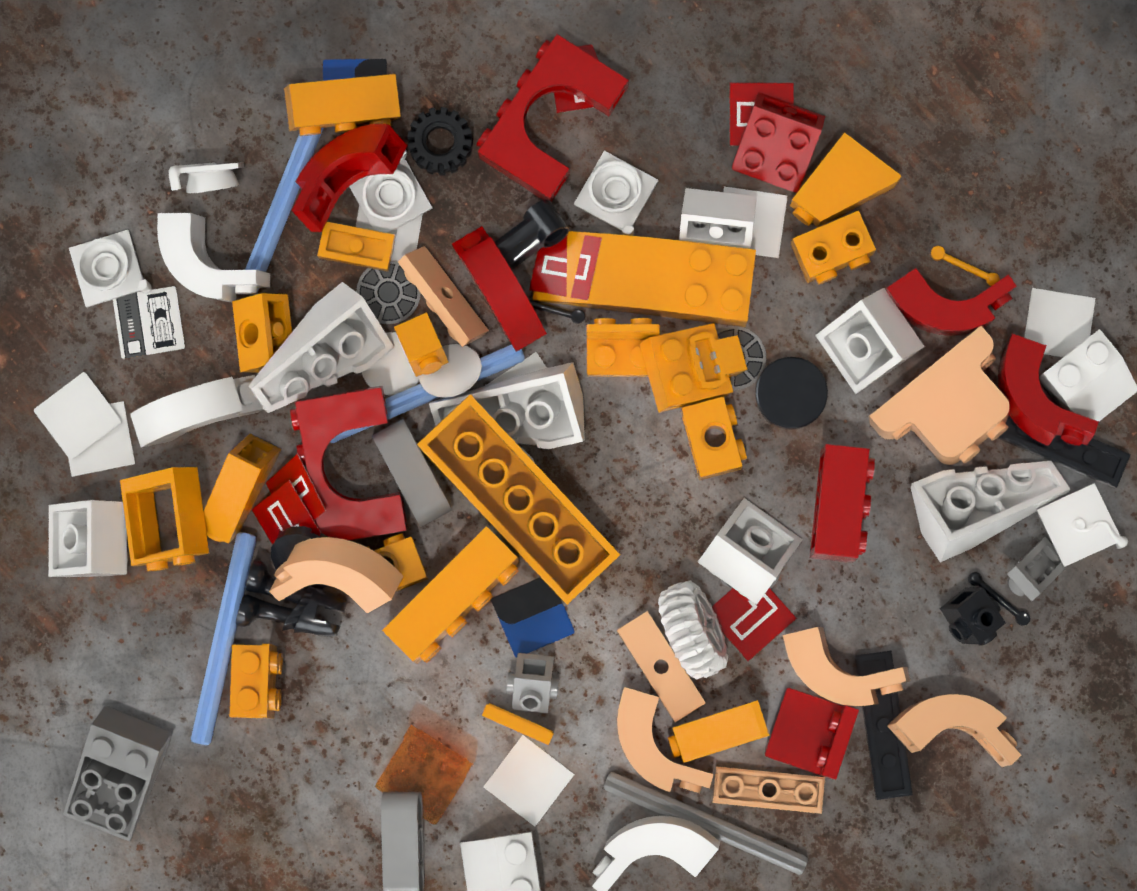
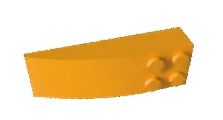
M569 231L567 235V296L534 291L533 301L746 327L756 250L651 237ZM585 235L602 238L588 301L570 298Z

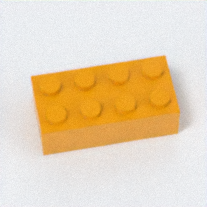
M486 526L382 631L413 662L418 664L423 660L428 663L442 649L438 643L447 634L453 638L468 623L464 617L473 608L479 612L493 598L490 591L499 582L505 586L519 572L516 567L519 563L518 557Z

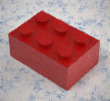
M825 444L820 451L809 558L853 563L858 559L859 555L865 553L868 532L861 530L862 519H866V516L869 517L871 507V495L865 494L866 483L869 484L870 480H873L875 459L869 458L870 449Z

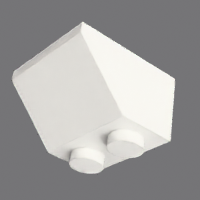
M885 288L860 300L815 335L855 394L901 365L925 347Z
M1100 329L1039 376L1040 383L1060 408L1096 421L1102 420L1137 392V384L1123 357Z
M744 498L711 542L698 563L757 605L803 539Z
M87 500L49 505L48 577H94L127 574V530L123 502Z
M532 831L460 843L467 891H541Z

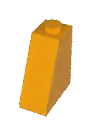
M844 132L792 199L790 207L794 209L792 214L807 226L813 223L815 226L820 227L893 189L898 184L901 175Z
M249 434L228 453L204 509L206 534L210 539L229 544L242 529L282 449Z
M757 700L673 727L674 735L667 738L673 757L681 756L682 762L685 763L767 737L769 733Z

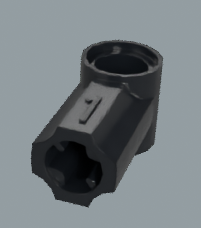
M542 200L532 205L525 212L522 222L495 241L506 262L513 269L542 247L554 246L568 235L569 227L550 200Z

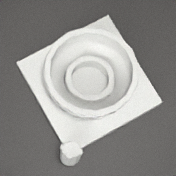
M406 149L394 174L369 175L349 186L374 231L390 233L433 209L405 160L407 157Z
M604 151L574 205L621 230L623 235L634 236L633 225L659 180Z
M214 162L171 166L169 168L171 190L181 189L179 180L181 173L189 174L186 193H200L238 186L239 182L232 170L244 168V162L216 164Z
M129 230L69 248L86 307L139 291L145 294L151 292V284L146 279L143 280Z
M1095 483L1037 509L1064 567L1116 544L1117 549L1124 548L1128 544V539L1125 536H1120Z

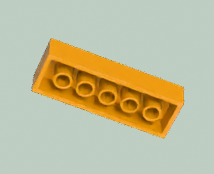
M471 394L416 444L565 604L568 605L620 556L616 549Z

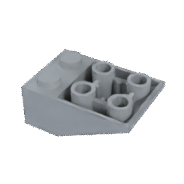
M105 706L91 724L63 815L130 842L162 766L172 732Z

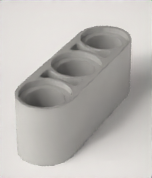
M404 419L372 435L376 446L420 527L452 511Z
M383 792L381 798L383 891H424L421 792Z

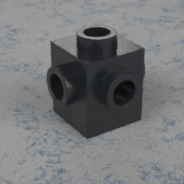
M965 587L940 608L950 624V633L962 644L985 645L997 636L996 631L1006 623L999 613L1001 611L999 604L986 593L983 587Z

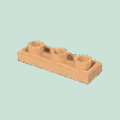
M425 246L405 254L398 261L404 270L407 280L417 287L426 299L429 309L439 316L447 327L449 335L455 341H458L462 347L481 338L489 331Z
M648 611L617 630L675 723L706 704L685 669L681 667L680 661L675 657L673 650ZM658 660L665 661L668 665L667 672L664 674L657 673L654 669L655 662Z
M716 766L712 803L822 814L825 777ZM766 783H772L775 786V794L771 797L764 796L762 788Z

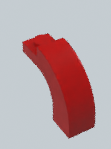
M369 124L343 133L321 148L302 169L295 181L302 190L291 211L310 232H322L342 193L354 182L366 176L394 174L407 145L389 124Z
M482 226L452 243L456 254L473 278L503 333L516 352L547 334L505 258Z
M915 268L885 290L910 324L929 333L957 336L972 333L980 326L984 328L991 324L995 317L989 307L992 306L996 311L1013 299L1009 293L1017 286L1008 274L976 297L963 301H954L943 298L935 293L917 268Z
M1012 333L1005 346L998 373L999 390L1009 401V415L1012 420L1031 438L1047 446L1050 445L1056 435L1061 436L1063 441L1072 445H1088L1095 435L1099 421L1060 408L1047 398L1039 381V368L1047 345Z

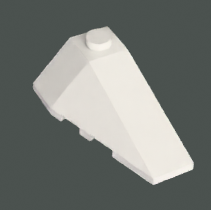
M341 282L311 308L248 387L263 409L270 413L306 397L308 391L322 385L329 387L338 383L337 378L351 372L358 374L369 369L392 350L394 346L364 298Z
M573 362L537 370L466 391L458 396L443 398L429 403L435 426L471 394L517 444L536 445L537 448L552 449L585 440L583 394Z
M1052 461L1010 464L1009 468L988 470L987 466L975 467L974 471L955 473L954 469L942 470L911 484V492L921 534L939 562L974 548L1070 491V487Z

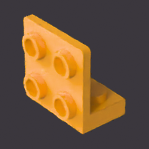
M613 318L594 319V324H587V377H648L640 343L649 337L658 336L660 325L652 324V319L649 318L630 319V324H616V319Z
M262 643V645H232L229 717L274 719L275 711L281 710V689L275 687L276 675H282L283 654L277 652V646Z

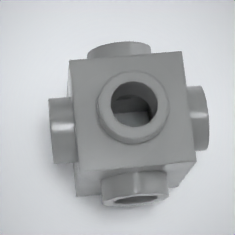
M518 653L515 673L508 672L506 694H513V710L548 713L550 699H557L559 677H552L553 656Z

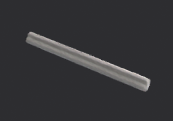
M610 772L606 778L604 789L608 792L663 816H672L693 822L708 831L716 839L798 875H801L805 870L808 858L802 854L614 772Z

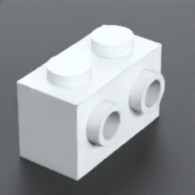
M686 188L679 241L751 249L757 196Z

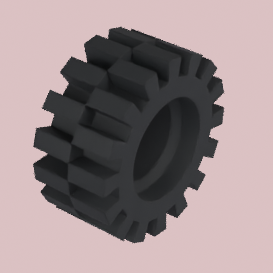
M434 107L430 108L426 114L424 112L420 113L417 121L413 120L411 123V130L408 131L407 136L408 147L413 160H415L418 167L426 169L427 173L432 175L434 172L439 173V176L446 175L445 173L450 171L451 173L457 172V168L459 166L463 167L467 163L466 159L472 153L473 139L467 121L464 117L461 118L458 112L454 110L450 112L446 107H441V110H435ZM435 129H446L453 135L454 145L449 152L435 154L428 149L426 145L427 137Z

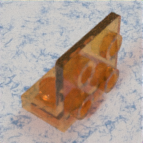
M410 725L403 736L405 739L375 787L381 792H421L423 818L435 825L439 822L473 768L474 763L416 726Z

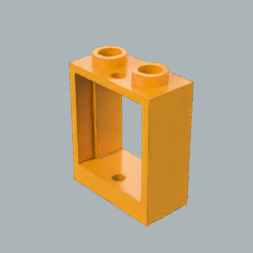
M172 467L120 480L131 566L146 565L147 571H159L168 569V562L173 561L174 566L195 563V556L209 553L198 467ZM171 488L179 548L161 552L153 492Z

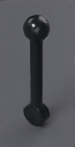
M529 300L533 308L571 318L575 324H580L585 319V314L581 309L569 311Z
M972 572L969 575V583L973 586L983 587L989 596L993 597L1001 606L1015 616V621L1018 625L1025 626L1030 622V615L1027 612L1017 610L982 580L983 578L980 573Z

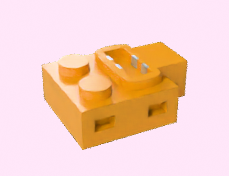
M714 323L649 337L640 343L658 413L725 397L733 393L729 377L737 376L747 370L738 335L719 339Z

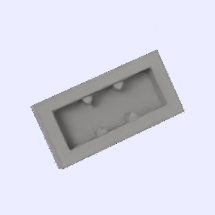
M1046 537L1038 542L1007 573L1010 577L1008 585L1011 591L1018 596L1026 595L1031 601L1039 596L1066 568L1063 566L1054 546Z

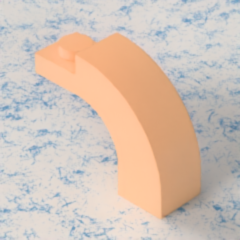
M313 538L302 541L294 546L287 561L276 570L274 574L276 580L269 592L278 601H281L308 585H329L345 592L366 613H369L392 600L403 575L381 555L361 544L339 538Z
M815 627L783 635L788 658L797 675L812 691L829 701L848 706L879 704L876 689H880L882 695L895 693L903 690L902 683L911 681L907 667L867 676H856L847 673L832 659L823 627Z
M624 687L618 708L617 730L622 750L636 772L652 785L668 792L671 791L674 778L681 780L679 787L697 793H700L702 787L710 789L714 774L674 763L662 755L656 747L652 735V722L659 697Z
M947 694L920 701L902 711L887 725L911 753L921 751L941 731L945 729H958L973 736L1001 767L1012 765L1021 756L1015 748L1017 743L1014 738L1006 731H999L997 729L1007 718L994 706L967 695Z

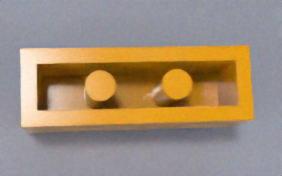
M396 74L289 84L284 88L289 131L299 130L300 136L321 134V128L335 127V133L353 130L356 128V124H389L391 126V121L401 117Z

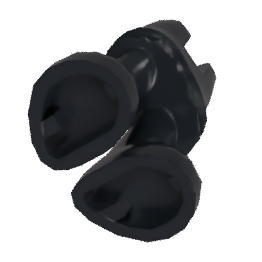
M254 559L248 575L246 591L273 596L269 591L276 579L268 574L267 566L264 562ZM312 585L284 598V600L296 603L294 609L244 594L236 618V625L241 627L249 626L256 619H265L284 623L282 631L294 629V633L303 632L332 637L337 636L340 626L324 619H315L317 607L319 605L328 610L345 612L346 601L335 594L329 593L318 586L315 588Z

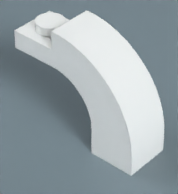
M158 213L157 231L161 255L172 275L187 289L204 297L232 302L236 300V294H257V288H270V273L259 270H221L211 261L205 246L206 217L193 213Z
M255 375L236 379L228 377L194 386L153 401L132 412L130 415L140 447L170 442L199 427L264 410L248 387L255 378Z
M652 816L636 820L618 830L606 842L604 850L612 856V859L605 856L592 873L597 877L592 887L597 891H608L633 861L648 855L668 857L696 877L719 850L720 841L702 827L682 818Z

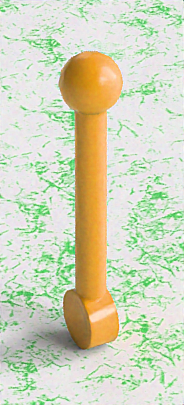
M935 246L931 250L930 254L933 260L947 261L985 279L990 286L1000 281L997 273L984 272L945 253L944 248L941 246Z

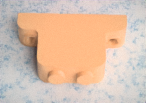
M982 326L978 327L869 416L870 425L884 439L898 440L909 431L915 432L943 464L953 465L960 460L965 464L981 450L978 446L988 437L993 441L1008 429L1006 422L1009 414V401L983 372L996 360V357L993 355L994 343L992 337Z

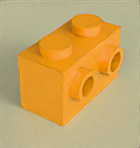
M859 210L793 238L790 244L807 283L816 280L818 285L838 276L836 271L849 266L852 271L871 262L869 257L873 256L876 251Z

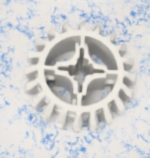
M691 580L669 586L667 590L662 591L658 601L659 613L662 617L661 623L664 626L665 635L668 637L675 657L680 661L681 667L696 680L702 677L707 678L726 668L728 648L724 641L725 637L718 622L717 614L714 613L705 593Z

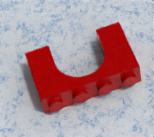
M556 34L552 42L546 40L542 44L536 55V58L539 59L538 63L532 71L529 69L525 70L516 85L519 91L513 100L507 98L503 102L496 115L500 118L493 130L487 128L477 142V146L480 147L478 150L479 159L542 200L548 199L551 202L570 176V169L537 148L528 138L524 124L530 107L539 98L547 94L566 92L581 98L609 117L629 87L628 79Z
M383 386L297 400L295 402L296 409H290L293 430H300L302 444L296 446L297 454L303 465L307 467V473L326 510L314 521L320 532L330 538L354 540L406 531L407 521L402 492L368 498L348 497L331 485L324 470L326 448L330 441L338 434L351 429L389 422Z

